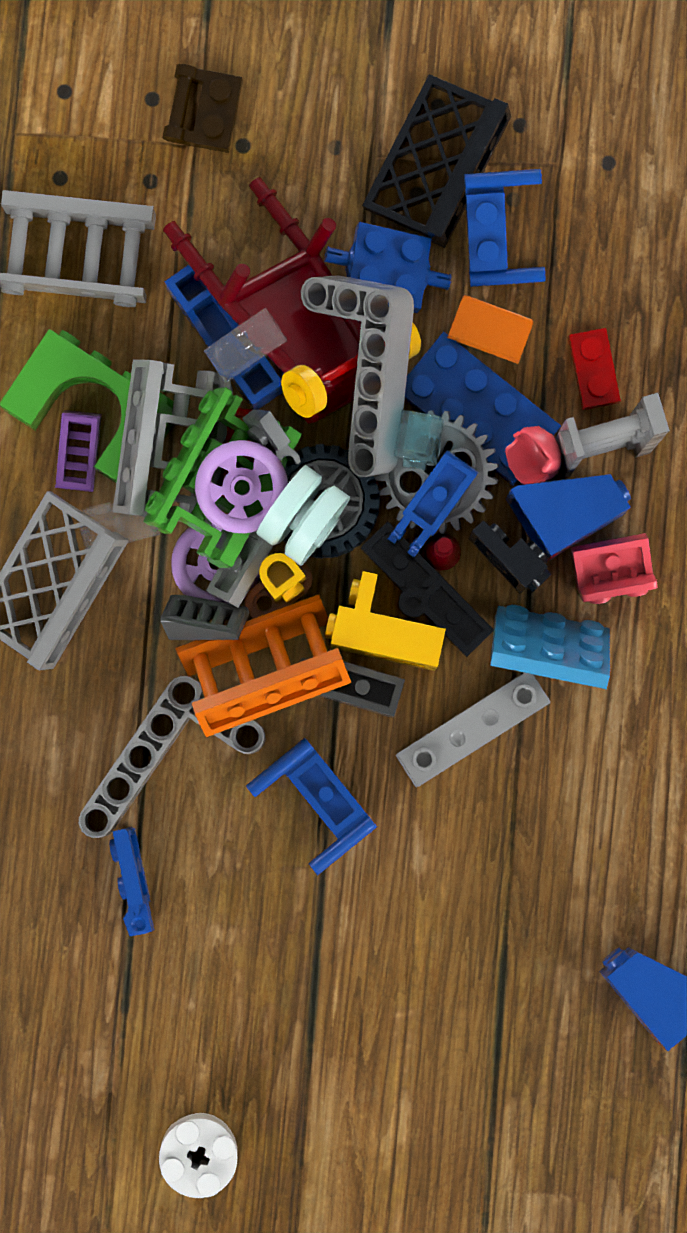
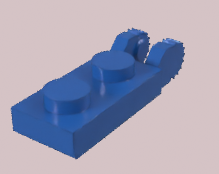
M447 450L403 511V518L388 539L395 544L405 534L409 523L413 521L424 529L419 537L413 540L407 552L412 557H415L429 536H434L479 472Z

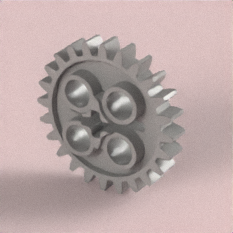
M434 410L428 411L427 422H423L419 414L413 415L414 426L412 427L405 421H402L401 430L403 433L400 437L397 465L393 471L375 477V480L385 481L387 487L383 488L379 495L390 494L392 497L386 508L391 509L396 506L400 508L396 518L398 521L403 518V511L417 493L405 489L402 481L403 476L408 471H415L421 477L422 486L431 473L428 471V467L437 465L446 442L449 440L453 442L450 452L454 455L461 451L469 454L472 459V468L479 473L441 524L439 531L441 534H444L448 522H451L456 531L461 529V517H464L470 523L474 522L475 519L471 512L473 508L479 512H485L486 508L480 500L481 498H494V495L486 488L487 485L498 484L499 480L489 476V471L498 468L499 464L488 462L487 457L495 453L496 450L495 448H483L482 445L488 439V435L478 438L474 436L478 426L476 423L466 429L463 427L465 416L460 415L453 423L450 422V412L444 411L441 420H437ZM424 436L432 437L437 443V452L430 458L424 457L418 450V443ZM413 521L410 522L411 529L417 526Z

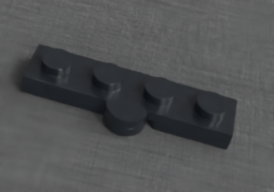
M387 521L360 549L402 591L398 601L402 614L409 618H418L424 614L436 627L446 629L445 636L467 657L494 629L419 553L415 557L407 553L411 544L403 536L395 544L388 539L395 528Z

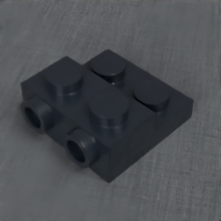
M484 520L472 530L469 540L519 594L526 588L533 593L552 575L547 569L548 566L544 563V560L547 558L546 554L533 541L527 544L521 538L514 546L509 548L506 545L509 538L495 523L488 526Z

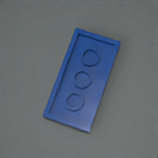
M443 331L407 375L405 400L426 417L428 411L434 410L437 420H441L444 411H449L450 422L454 423L460 415L465 416L464 428L467 429L470 425L476 423L478 426L474 436L478 438L488 435V439L482 445L483 448H495L496 450L495 453L487 457L488 462L499 464V467L494 469V471L513 486L517 479L509 468L505 454L506 447L515 440L513 434L524 427L540 426L554 436L561 425L459 343L447 338L448 335Z

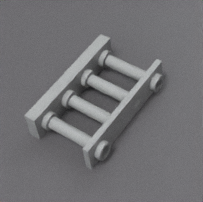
M8 190L2 191L1 206L5 213L10 214V218L13 219L7 273H0L1 292L10 295H23L24 290L111 299L114 300L113 304L122 307H136V302L146 303L147 295L144 288L134 286L140 236L142 233H145V229L155 230L156 213L153 206ZM33 217L48 218L47 222L51 223L45 277L22 275L28 223L33 221ZM70 221L85 222V226L88 227L82 281L60 279L66 226L70 225ZM108 225L123 226L122 230L126 232L119 285L97 283L103 230L107 229Z
M655 393L642 397L632 413L627 417L577 430L574 417L566 419L555 437L562 453L560 469L563 478L570 477L582 459L626 447L627 450L633 449L635 458L650 454L670 431L659 394Z
M523 673L403 749L395 756L414 786L419 787L550 704L551 701L535 676Z

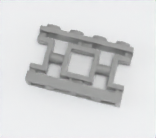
M133 360L113 504L114 513L146 517L147 512L144 510L146 503L155 492L147 490L149 468L165 470L169 463L168 461L161 460L166 423L189 427L191 424L195 425L197 419L187 418L190 396L203 398L208 391L227 387L232 391L231 394H233L230 374L198 371L196 387L193 388L172 384L174 364L155 360ZM160 391L175 394L172 415L157 413ZM217 420L207 439L214 438L223 443L227 436V426ZM217 467L211 482L217 484V480L222 473L221 467ZM191 493V496L178 494L174 502H180L179 507L191 513L197 503V499L193 493ZM206 518L204 522L211 525V522Z

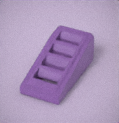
M64 410L62 412L55 488L94 491L96 474L94 466L97 463L102 414ZM71 423L91 425V432L70 430ZM69 439L90 441L89 448L70 446ZM67 455L88 456V463L67 461ZM66 469L86 471L87 478L65 476Z

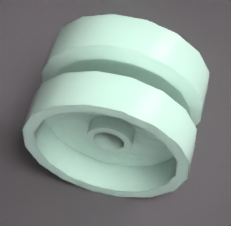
M307 465L303 466L287 484L256 532L258 536L273 546L279 544L293 530L285 545V555L300 566L308 560L316 548H319L338 523L339 516L350 500V496L336 486H331L325 489L314 501L313 499L322 484V476Z

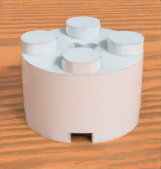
M206 1113L187 1115L174 1122L166 1131L159 1152V1165L163 1178L171 1188L187 1197H211L221 1191L232 1179L237 1166V1144L227 1124L221 1119ZM198 1147L205 1148V1156L208 1160L201 1159L199 1163H195L192 1161L193 1155L188 1152L189 1150L196 1152Z

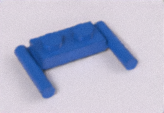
M541 169L464 174L470 287L545 282V267L507 269L505 193L503 188L542 184Z
M306 738L302 739L246 785L251 794L257 797L282 775L286 774L337 837L338 840L308 863L317 875L322 873L377 828L376 824Z

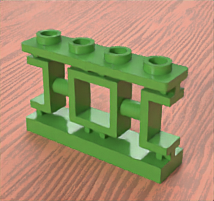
M227 387L208 391L201 400L198 407L201 414L195 425L191 424L184 432L180 441L183 447L178 457L172 458L163 472L165 481L159 492L155 491L147 501L144 509L147 515L143 521L149 526H155L160 532L169 534L173 532L179 520L203 534L205 537L196 553L207 557V561L218 568L233 567L250 533H232L223 529L222 531L217 530L204 522L206 516L201 511L198 502L191 513L179 506H172L181 487L195 494V479L202 461L212 450L222 445V443L214 438L207 439L217 420L234 430L229 442L237 440L251 441L247 434L249 428L246 423L234 416L243 399L237 395H232V391ZM280 425L291 441L288 445L294 450L302 433L290 426L283 427ZM237 456V468L253 469V462L243 456ZM286 456L281 461L284 468L288 462ZM270 473L259 475L261 492L273 490ZM239 480L234 486L235 492L240 495L247 493L249 483L245 480ZM220 497L215 502L217 507L224 513H229L234 508V505L223 497ZM259 500L243 507L247 517L254 516L263 510Z

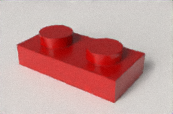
M602 328L570 334L568 341L582 410L619 404L621 399L607 329Z

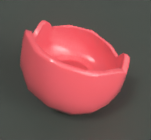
M540 426L524 427L513 434L515 440L506 447L505 454L509 468L515 478L523 485L543 483L551 480L558 473L562 461L560 446L553 434Z

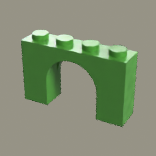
M49 329L1 400L0 407L36 431L56 399L66 389L81 383H95L108 388L119 399L121 422L118 431L94 467L99 473L116 483L131 373L124 371L123 375H120L110 368L112 362L99 352L93 350L91 355L78 348L81 342L68 332L62 330L58 335ZM160 393L157 413L172 415L174 401ZM166 423L164 439L174 424Z

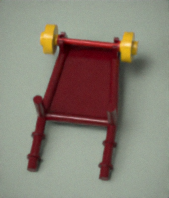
M258 177L249 184V188L258 198L257 204L259 207L264 206L280 226L279 233L282 236L287 235L299 251L298 253L248 280L250 268L245 264H238L224 286L213 272L214 265L212 263L207 264L190 242L192 237L189 233L184 234L175 221L168 223L163 228V232L173 243L171 245L172 250L179 251L193 269L195 280L202 281L219 305L284 373L281 379V386L286 401L297 414L310 424L335 413L354 401L361 321L313 312L304 306L301 299V289L305 281L311 277L333 276L321 258L320 253L336 229V222L331 218L323 219L309 241L298 226L299 220L297 218L292 219L275 197L277 195L276 190H270L261 177ZM413 322L409 359L416 356L421 348L420 335Z

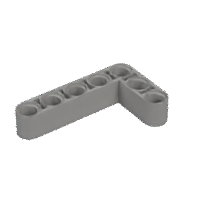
M344 276L311 277L305 281L301 289V299L308 310L361 321L348 464L351 471L359 477L389 473L396 467L399 456L414 300L407 289L398 286Z
M179 676L168 684L81 811L79 826L86 836L102 838L110 835L188 721L191 719L199 724L192 707V702L204 698L199 682L188 676ZM184 683L191 684L195 690L194 699L189 704H179L175 699L176 688ZM160 715H168L173 721V729L166 736H158L153 729V723ZM254 720L214 734L243 754H254L265 743L264 729ZM245 726L254 727L259 734L257 743L250 748L242 747L237 740L238 732ZM140 746L147 747L151 752L150 764L144 768H138L132 762V753ZM117 778L125 779L130 787L128 796L122 800L115 799L110 793V785ZM97 809L103 811L108 818L106 828L100 832L92 830L88 823L89 815Z

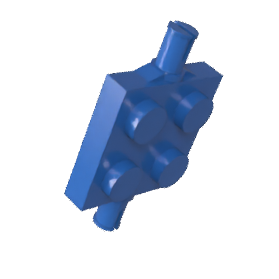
M359 222L356 226L353 245L349 251L327 246L324 255L325 263L345 266L347 277L407 289L414 300L413 313H418L421 310L423 293L427 285L448 290L452 278L451 274L430 270L429 253L432 238Z

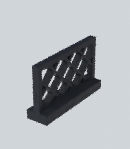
M429 74L362 205L363 209L425 237L432 238V243L445 248L466 208L464 174L484 172L511 119L508 103L496 98L491 101ZM433 88L448 93L451 104L430 111L427 100ZM453 96L462 100L455 102ZM472 104L484 109L478 121L463 126L458 109ZM423 107H425L426 113L420 115ZM454 111L459 128L438 135L433 119ZM429 121L435 137L413 144L410 136L413 127ZM473 131L468 140L466 133ZM462 135L466 144L463 152L447 159L441 142ZM408 139L410 146L403 148ZM437 144L443 160L422 168L416 152ZM412 153L418 170L397 177L394 170L397 159ZM456 164L453 172H451L449 166ZM446 168L449 176L446 186L430 192L424 175ZM391 172L393 179L386 181ZM421 177L426 194L405 201L400 184ZM396 186L401 203L388 208L375 203L381 191ZM440 197L436 205H434L433 199ZM429 201L432 213L426 225L412 220L408 208ZM404 210L406 217L397 212Z

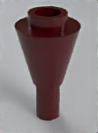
M437 533L426 541L423 555L425 560L434 569L448 570L458 563L461 556V547L457 539L452 535Z

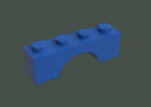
M187 265L164 281L167 291L224 371L231 375L232 382L252 410H259L283 393L281 378L264 354L219 305L202 281L195 280V272Z

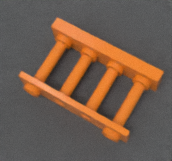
M319 594L246 621L238 640H195L176 648L188 677L195 674L198 675L204 698L192 702V707L206 737L352 683L339 649L327 651L320 627L327 625L328 615ZM305 633L313 657L291 665L283 641ZM269 647L277 671L255 679L248 654ZM233 660L240 685L219 692L212 668Z

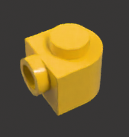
M283 553L269 555L263 560L259 569L263 585L276 602L282 597L286 602H289L305 589L301 584L307 579L296 562Z

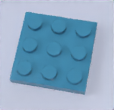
M518 605L498 606L494 622L490 666L607 689L610 678V628H606L599 622L584 620L582 622L567 620L564 616L552 612L545 613L544 615L532 613Z

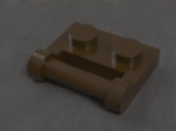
M177 64L174 75L177 79L169 125L164 126L162 138L172 143L229 153L243 83L242 77L197 69L187 64ZM192 83L202 85L194 131H188L183 129L191 85Z

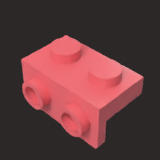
M646 533L571 547L576 587L583 602L601 604L608 602L611 597L621 595L638 597L647 594L648 590L658 588L657 579L653 574L649 539Z

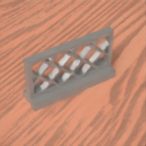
M47 491L0 571V594L1 592L3 593L0 603L5 602L9 624L0 625V640L28 659L27 663L37 670L54 669L129 540L118 532H111L53 492ZM52 504L62 510L65 527L53 530L48 529L46 514ZM72 517L80 523L73 524ZM40 526L41 533H36ZM88 527L98 535L89 549L79 551L74 529ZM67 531L71 553L54 557L50 535ZM42 538L47 559L30 563L27 547L31 540ZM86 555L83 561L81 562L80 556ZM73 558L75 575L71 581L60 583L56 562ZM21 559L22 565L17 566ZM48 564L52 585L36 589L31 568ZM23 570L28 591L11 595L8 580L13 572ZM67 587L65 592L62 594L61 588ZM53 590L56 607L51 614L41 616L37 594ZM29 596L33 618L17 621L13 600ZM48 619V621L46 622V624H45V626H44L42 620ZM35 622L38 638L32 648L21 642L18 626ZM10 628L11 634L6 632L4 629Z

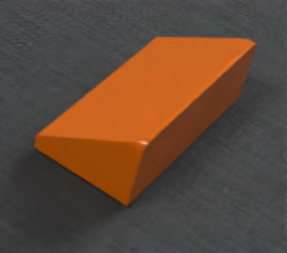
M464 295L447 338L518 364L534 322L530 318Z

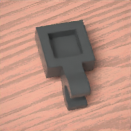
M253 409L242 418L249 428L247 434L252 442L267 447L280 461L286 456L291 464L298 465L301 462L298 453L288 445L291 441L270 411Z

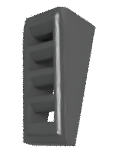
M171 595L161 615V623L169 640H238L250 612L248 607L244 606L237 608L228 603L187 595ZM224 620H229L227 626L223 625Z

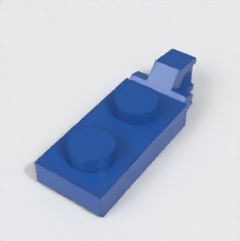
M128 827L112 831L114 839H111L109 842L110 852L113 861H119L122 877H118V889L122 900L127 899L129 907L128 912L123 918L129 936L154 931V925L149 907V901L151 900L135 828Z

